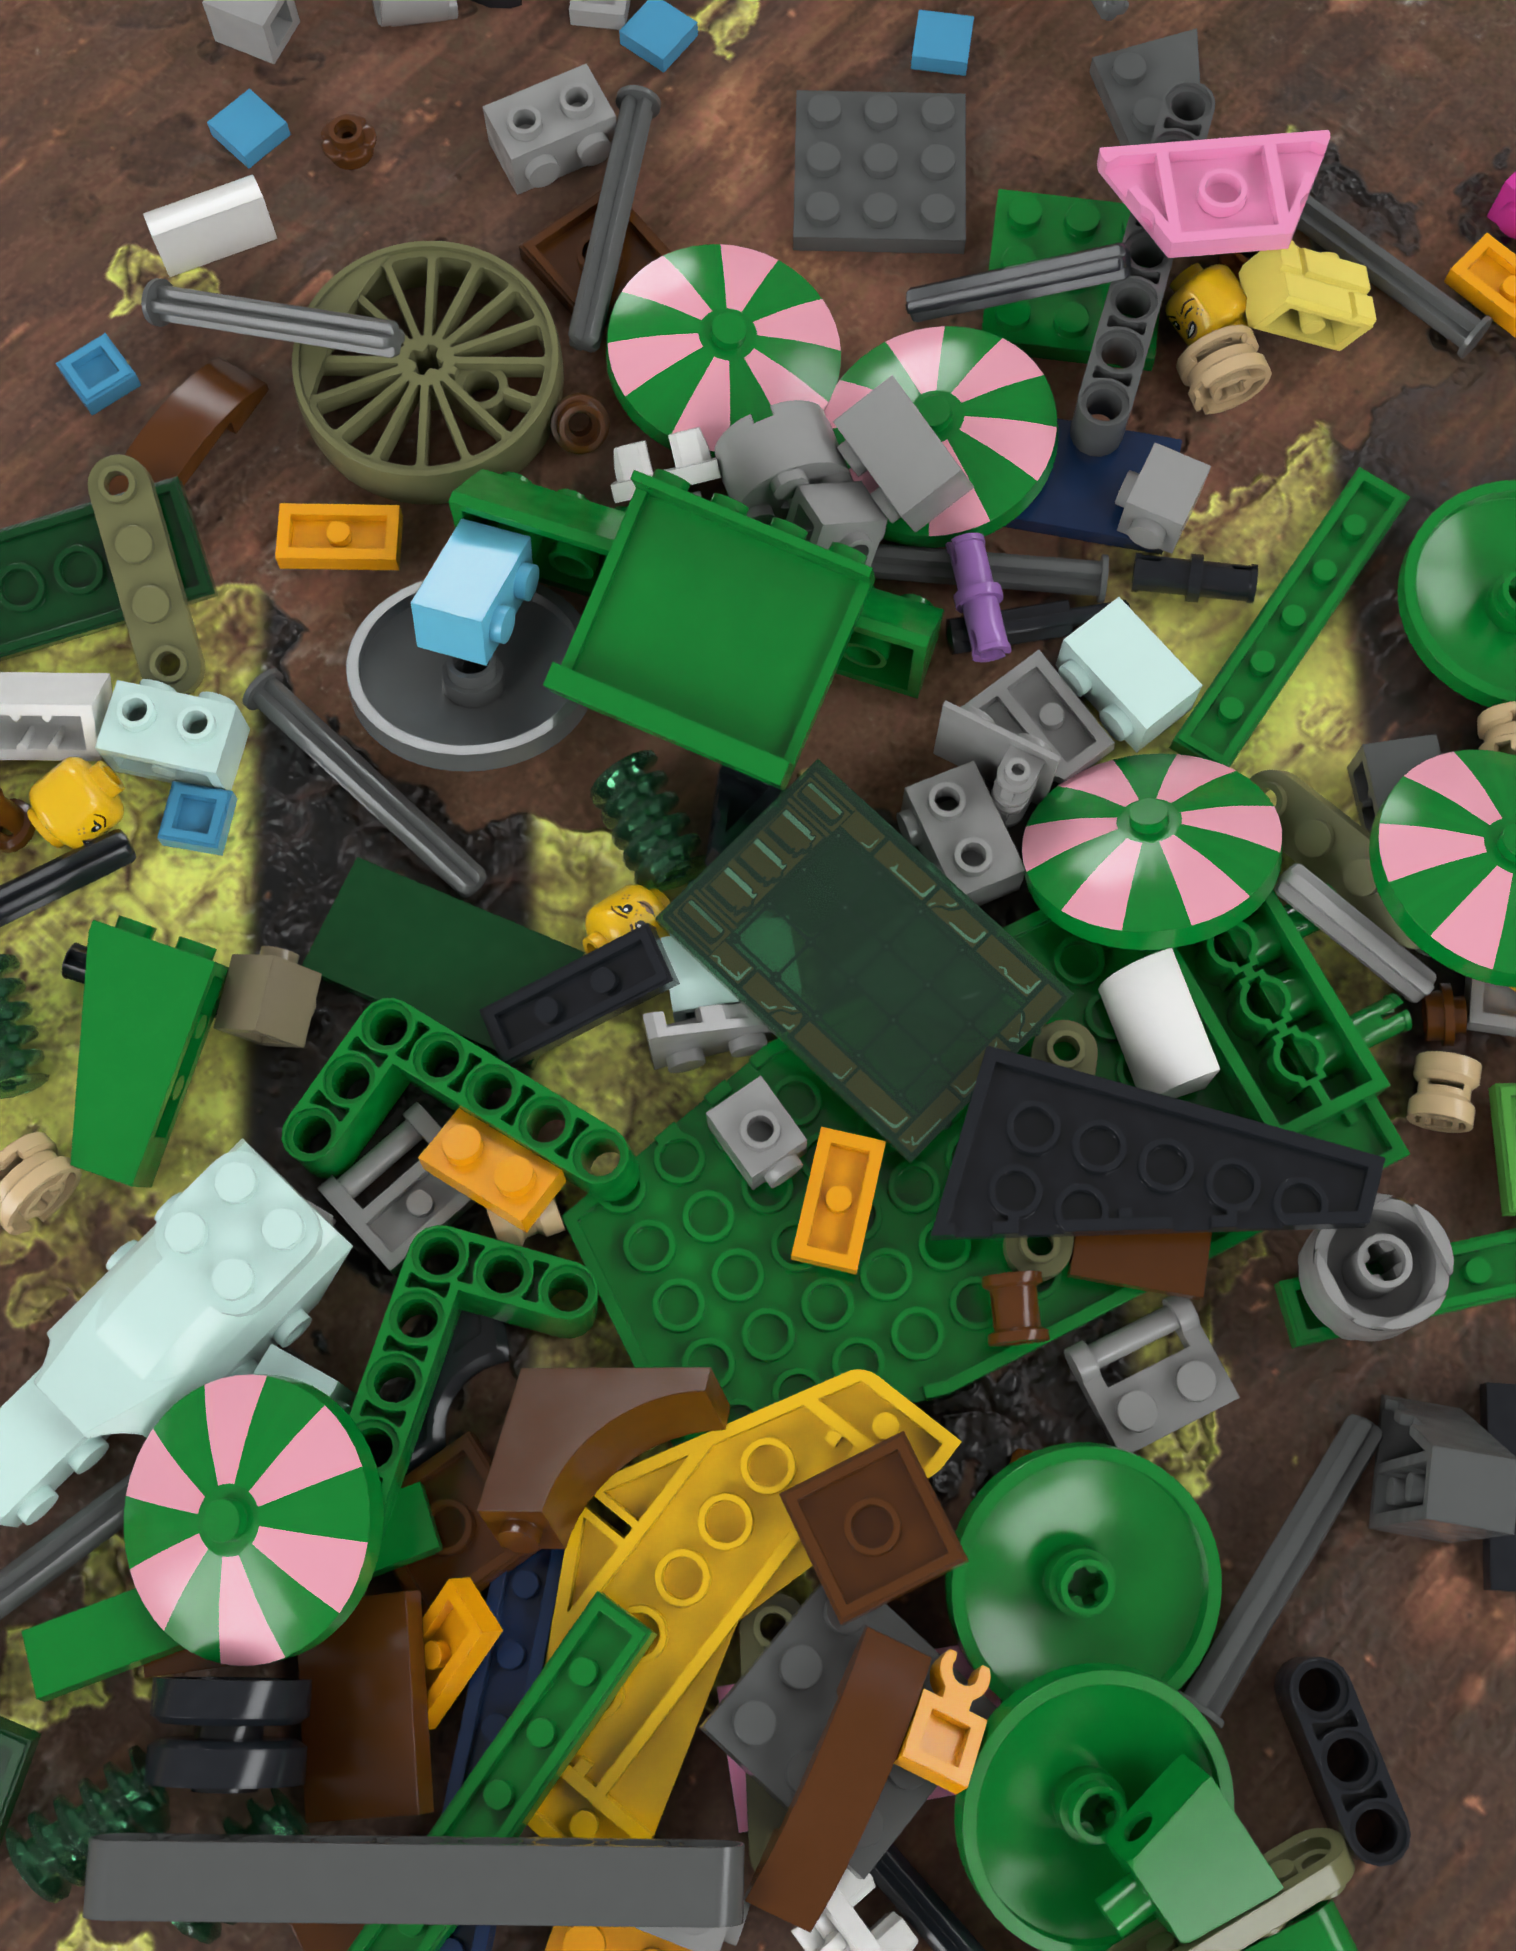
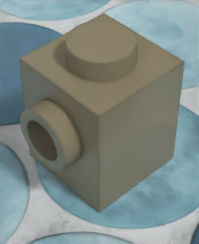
M262 946L259 955L232 954L213 1028L262 1046L304 1048L311 1018L316 1009V997L322 974L298 965V954L278 947Z

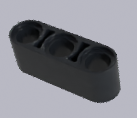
M1315 1656L1291 1658L1282 1664L1276 1674L1274 1683L1276 1700L1327 1828L1341 1833L1352 1858L1379 1867L1392 1865L1400 1860L1409 1848L1411 1831L1407 1816L1352 1681L1344 1668L1334 1660ZM1310 1669H1315L1322 1675L1327 1687L1326 1698L1315 1709H1310L1303 1703L1298 1689L1300 1679ZM1343 1738L1352 1747L1355 1760L1349 1774L1343 1778H1336L1328 1768L1327 1753L1332 1743ZM1373 1809L1381 1818L1383 1826L1382 1836L1377 1844L1371 1848L1364 1849L1356 1837V1822L1361 1814Z

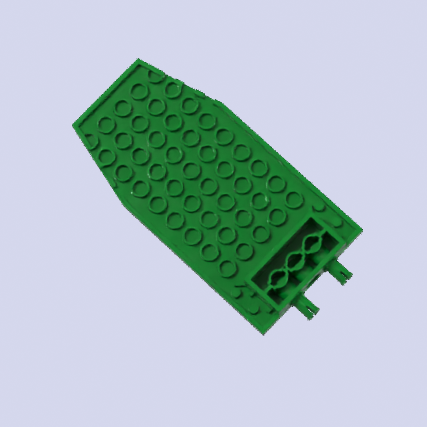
M1274 890L1271 891L1267 899L1254 913L1226 932L1201 942L1172 948L1220 1067L1219 1072L1205 1089L1177 1097L1176 1099L1385 1157L1383 1170L1410 1155L1409 1150L1377 1098L1378 1095L1390 1086V1083L1369 1048L1401 1032H1407L1412 1028V1019L1408 1009L1383 1020V1018L1393 1014L1395 1008L1404 1003L1399 996L1394 993H1388L1382 999L1348 1015L1303 940L1304 937L1320 929L1291 905L1286 904L1283 906ZM1041 909L995 931L998 934L996 938L1001 937L1066 997V1001L1016 1053L1029 1057L1036 1035L1047 1024L1058 1020L1074 1021L1087 1028L1096 1041L1098 1057L1095 1076L1136 1087L1098 989L1105 979L1118 970L1165 949L1131 950L1090 942L1061 928L1047 917ZM1009 988V993L1023 1005L1025 1002ZM865 996L824 1015L822 1018L855 1051H862L888 1024V1018ZM1006 996L975 1023V1028L989 1040L994 1034H998V1030L1020 1007L1011 998ZM872 998L890 1016L898 1014L895 1011L884 1008V1002ZM902 1014L898 1018L899 1024L932 1055H938L956 1037L955 1034L931 1026L921 1016H905ZM815 1022L853 1058V1053L820 1022ZM890 1026L864 1053V1059L897 1091H903L930 1063V1057L897 1026ZM967 1030L940 1057V1063L955 1075L986 1042L973 1030ZM789 1033L767 1043V1045L758 1050L749 1058V1062L727 1081L724 1079L704 1096L702 1102L677 1123L673 1122L654 1138L652 1144L636 1156L640 1166V1177L636 1187L626 1197L617 1201H603L587 1194L561 1216L584 1265L588 1267L596 1278L599 1296L634 1367H711L731 1406L727 1424L855 1369L867 1370L876 1374L913 1404L945 1397L1149 1292L1067 1277L1068 1262L1057 1276L1043 1281L1037 1286L1041 1327L1049 1329L1050 1340L1024 1345L989 1346L988 1335L994 1332L990 1291L982 1288L981 1278L992 1274L1013 1272L1004 1257V1238L931 1240L932 1229L970 1101L914 1158H911L876 1122L787 1039ZM1060 1042L1053 1046L1054 1053L1060 1060L1071 1061L1076 1058V1050L1071 1044ZM862 1061L857 1062L895 1098V1093ZM932 1065L906 1092V1099L920 1111L944 1086H947L946 1084L951 1077L938 1065ZM759 1076H762L806 1137L807 1152L799 1158L804 1164L803 1167L791 1178L774 1188H771L766 1181L752 1190L708 1128L706 1112ZM899 1101L913 1116H916L917 1113L904 1101ZM821 1127L886 1141L856 1275L791 1260ZM1264 1231L1212 1232L1208 1260ZM1047 1237L1027 1238V1245L1032 1253L1039 1256L1050 1253L1051 1243ZM709 1431L689 1434L670 1441L673 1447Z

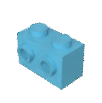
M461 518L411 601L417 647L487 666L499 643L506 644L514 628L515 614L523 600L530 601L535 594L539 580V567L533 564L531 537Z

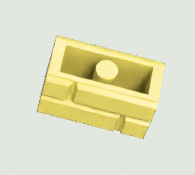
M1291 240L1288 249L1259 251L1242 265L1238 273L1241 288L1245 296H1247L1245 310L1248 327L1341 351L1373 328L1377 320L1373 298L1367 295L1371 288L1366 266L1340 259L1338 254L1334 252L1320 253L1300 248Z

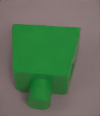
M1181 1754L1107 1833L1105 1842L1126 1875L1094 1901L1106 1920L1121 1938L1125 1937L1153 1914L1180 1944L1191 1943L1276 1895L1284 1887L1212 1776L1186 1755Z

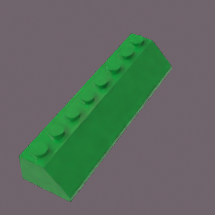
M480 469L455 488L448 501L455 528L462 518L530 536L533 564L539 567L538 582L586 597H590L628 508L626 506H616L613 509L590 502L584 495L570 489L554 491L533 484L529 479L515 472L506 471L498 474L485 469ZM873 586L836 674L918 699L940 635L944 609L933 606L929 600L915 594H902L899 596L876 589Z

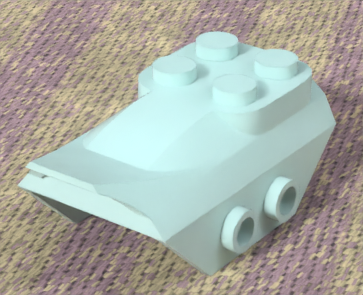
M243 1138L228 1153L216 1159L184 1192H179L168 1199L155 1215L154 1220L157 1223L139 1241L131 1240L121 1246L106 1264L108 1272L47 1332L50 1339L49 1348L34 1384L88 1439L119 1433L138 1434L147 1438L163 1415L190 1392L221 1378L253 1374L271 1344L275 1346L279 1344L282 1348L287 1347L308 1328L312 1321L308 1313L320 1302L353 1247Z

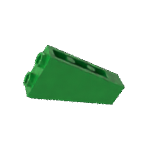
M119 915L115 927L93 920L88 932L70 1165L131 1187L151 1188L218 1009L229 967L213 961L217 951L215 948L179 936L175 948L156 942L153 938L157 928Z

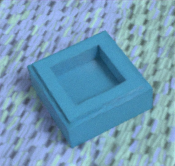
M647 0L619 30L620 44L660 71L665 72L698 36V22L664 0Z
M919 10L911 69L966 76L974 16Z
M250 88L207 122L211 135L248 169L291 135L287 122Z
M106 333L56 363L65 380L92 416L141 386L136 373Z
M172 781L157 839L163 846L223 856L237 803L236 795L233 791Z

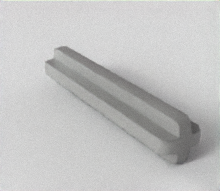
M1295 863L1280 875L1275 886V892L1279 897L1409 1002L1417 1003L1425 995L1428 996L1432 992L1437 977L1430 968L1403 946L1399 945L1398 942L1306 867Z

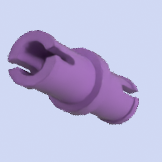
M966 533L951 539L952 542L946 543V550L950 556L958 590L953 596L956 610L964 615L972 648V659L975 662H990L1006 656L1005 653L1011 652V645L1007 639L999 606L1004 596L1001 585L993 581L985 548L984 535L981 533Z

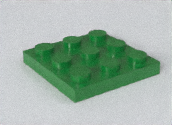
M998 189L988 271L1105 245L1122 243L1131 212L1124 203ZM1110 283L983 309L981 330L1009 341L1032 358L1088 364ZM1160 309L1143 371H1152L1155 361ZM1122 314L1128 318H1136L1130 314ZM1107 364L1110 367L1123 368L1117 364Z

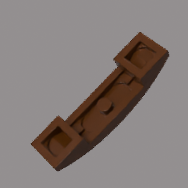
M218 357L196 371L167 398L140 431L125 455L134 458L142 464L151 474L154 483L178 476L184 486L226 429L235 434L238 433L268 392V385ZM119 475L110 481L109 491L111 495L127 491L129 486L127 476Z
M865 1625L836 1690L839 1696L780 1829L774 1828L744 1895V1901L811 1933L857 1848L891 1772L932 1659L929 1655Z

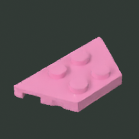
M1329 130L1102 147L1099 149L1097 168L1101 176L1168 258L1288 249L1326 153L1330 132Z

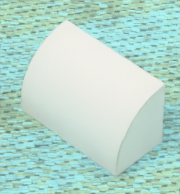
M253 174L143 213L169 277L277 239L263 195Z
M0 672V760L63 761L68 757H80L86 761L102 760L95 746L112 697L110 673Z
M1165 949L1137 960L1113 973L1101 983L1098 990L1135 1086L1172 1098L1205 1089L1219 1072L1220 1067L1173 949Z

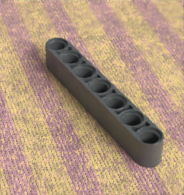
M1190 80L1176 82L1170 86L1163 97L1150 144L1207 139L1215 110V98L1212 91L1204 84ZM1130 213L1122 241L1131 255V275L1127 279L1110 283L1070 426V437L1073 444L1080 452L1089 456L1101 457L1111 454L1119 447L1123 440L1174 259L1168 258L1132 213ZM1122 314H1130L1136 318H1128ZM1107 364H1117L1124 369H1114ZM1101 414L1108 417L1110 420L1100 421L1098 419L1093 418L1091 415Z

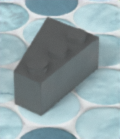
M1381 1394L1378 1427L1383 1431V1440L1377 1448L1375 1455L1368 1529L1446 1543L1514 1535L1516 1524V1456L1461 1408Z

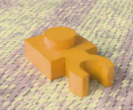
M949 1649L940 1655L931 1666L930 1684L934 1693L926 1689L921 1690L894 1764L957 1795L968 1788L988 1721L970 1712V1706L973 1701L987 1691L991 1674L990 1668L981 1665L971 1672L967 1686L960 1684L953 1675V1664L956 1661L957 1652Z

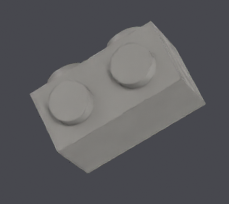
M587 63L483 106L489 144L517 195L533 188L548 186L563 175L585 166L600 164L609 157L617 124L616 115Z
M893 375L833 421L846 439L837 446V449L858 477L867 470L879 485L871 493V496L892 524L902 517L916 533L974 488L971 481Z
M974 760L905 787L901 812L896 814L901 834L910 848L918 845L927 865L925 868L965 904V907L967 906L972 910L1020 890L1025 875L1024 864Z

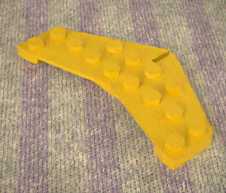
M855 1369L732 1421L726 1425V1430L709 1431L619 1470L599 1488L594 1497L630 1525L632 1529L625 1537L586 1505L574 1526L564 1551L545 1665L597 1591L604 1593L658 1635L540 1805L528 1826L541 1838L653 1839L738 1622L813 1566L779 1493L902 1431L905 1432L929 1479L943 1468L962 1441L879 1376L867 1370Z

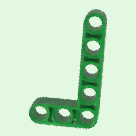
M382 998L371 1003L363 1011L290 1113L282 1128L281 1140L285 1150L312 1175L322 1179H327L331 1175L334 1177L340 1176L354 1164L408 1085L412 1084L452 1110L456 1111L458 1108L464 1110L562 1169L567 1181L595 1198L603 1201H617L624 1198L636 1187L640 1177V1166L636 1156L625 1138L617 1130L406 1002L396 998ZM399 1026H407V1031L399 1042L384 1046V1040L392 1029ZM449 1057H459L458 1065L451 1074L444 1077H434L437 1066L443 1060ZM362 1078H369V1085L361 1096L347 1099V1092L353 1083ZM501 1088L512 1089L509 1101L504 1106L498 1109H486V1102L494 1091ZM553 1120L565 1121L563 1133L557 1139L543 1143L538 1141V1134L546 1123ZM324 1131H331V1138L328 1144L321 1151L309 1153V1146L312 1140ZM608 1152L620 1154L619 1163L611 1173L604 1176L591 1174L592 1164L598 1156Z
M431 1226L415 1236L409 1246L349 1414L362 1432L367 1444L378 1441L384 1442L393 1448L389 1460L377 1468L384 1502L382 1540L385 1536L461 1310L559 1338L572 1339L582 1336L593 1327L598 1314V1284L594 1274L588 1267L575 1261L450 1226ZM439 1254H449L458 1260L454 1269L442 1275L431 1274L423 1268L430 1258ZM500 1272H512L522 1279L519 1287L508 1293H497L491 1290L487 1283L491 1277ZM566 1289L576 1290L586 1298L584 1305L570 1312L555 1308L550 1301L559 1291ZM417 1315H428L437 1322L433 1331L424 1337L412 1338L402 1332L405 1322ZM402 1377L413 1381L415 1384L411 1395L403 1401L397 1403L387 1402L379 1397L381 1388L390 1379Z

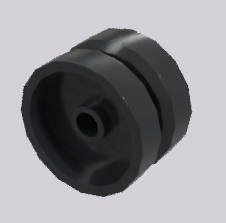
M153 1677L150 1715L163 1724L195 1725L194 1735L160 1737L147 1745L144 1783L159 1787L191 1788L190 1791L197 1793L222 1794L258 1792V1789L283 1788L304 1785L308 1746L296 1738L263 1736L264 1726L296 1725L310 1717L312 1679Z

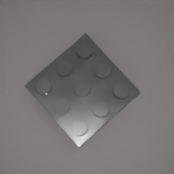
M797 90L793 250L964 254L966 243V94Z
M821 1583L699 1727L786 1811L789 1809L839 1697L836 1690L865 1625L932 1658L922 1689L932 1693L934 1692L930 1684V1669L934 1661L940 1656L930 1644L886 1604L844 1626L840 1625ZM953 1667L955 1679L960 1684L967 1686L968 1680ZM982 1695L971 1703L969 1711L987 1720L997 1707L986 1696ZM893 1764L879 1800L847 1869L858 1879H865L938 1785Z

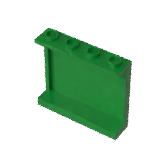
M655 469L651 477L634 470L630 479L636 489L562 664L552 662L543 686L558 696L785 791L875 582L873 568L864 565L867 560L865 554L850 546L832 542L828 550L806 541L808 532L789 521L773 517L770 525L750 518L746 516L749 508L731 497L714 493L711 501L688 492L690 483L670 472Z

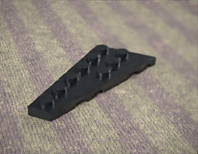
M987 1045L934 1222L931 1240L1365 1228L1371 1220L1385 1157Z

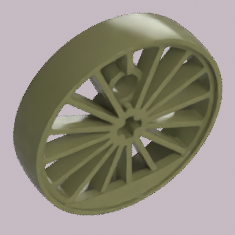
M414 241L382 248L357 259L334 275L319 290L309 304V308L354 315L360 312L363 316L386 320L389 319L372 303L393 294L411 337L409 339L405 335V341L401 344L400 354L394 358L375 355L336 356L332 355L334 351L332 348L294 342L292 374L295 395L302 417L311 437L325 458L348 480L373 494L399 502L445 504L448 503L452 491L480 469L498 474L506 471L519 473L543 448L552 433L550 419L553 409L563 397L564 365L561 344L555 323L543 298L531 282L513 266L491 253L472 246L446 241ZM426 286L424 334L420 335L402 291ZM438 286L459 287L452 304L436 332ZM476 292L493 298L492 301L458 328ZM510 310L514 311L524 321L479 337ZM536 339L539 341L544 352L543 357H488ZM322 376H368L317 394ZM506 377L542 378L538 394L530 396L509 388ZM481 389H491L497 392L493 398L483 402L475 401L471 397L473 393ZM376 396L338 429H332L322 416L328 412ZM397 406L372 454L367 455L350 445ZM416 406H418L419 424L416 464L407 466L388 462ZM512 409L526 414L512 431H507L502 426L509 419ZM441 410L460 456V461L428 466L431 411ZM452 411L470 427L486 431L498 443L479 454L470 455Z

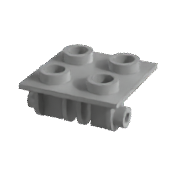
M946 700L942 706L933 754L957 766L974 760L982 778L994 783L991 797L1005 827L1017 825L1022 820L1031 802L1038 805L1049 794L1061 756L1053 753L1047 743L1034 735L1027 733L1016 735L995 725L993 719L987 713L969 705L958 707Z

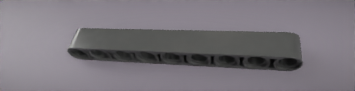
M190 1833L99 1834L89 1837L83 1918L99 1921L733 1927L744 1923L745 1844L738 1841L713 1839Z

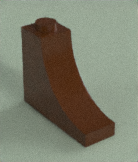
M711 1367L521 1368L477 1511L502 1548L522 1554L534 1553L538 1549H566L579 1516L599 1488L612 1475L642 1453L672 1439L705 1431L726 1430L731 1406Z

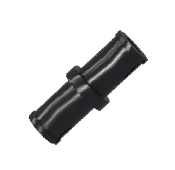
M1136 553L1131 592L1146 591L1185 595L1186 602L1198 603L1199 597L1246 601V603L1253 604L1258 581V565L1204 561V555L1191 554L1190 559H1180Z

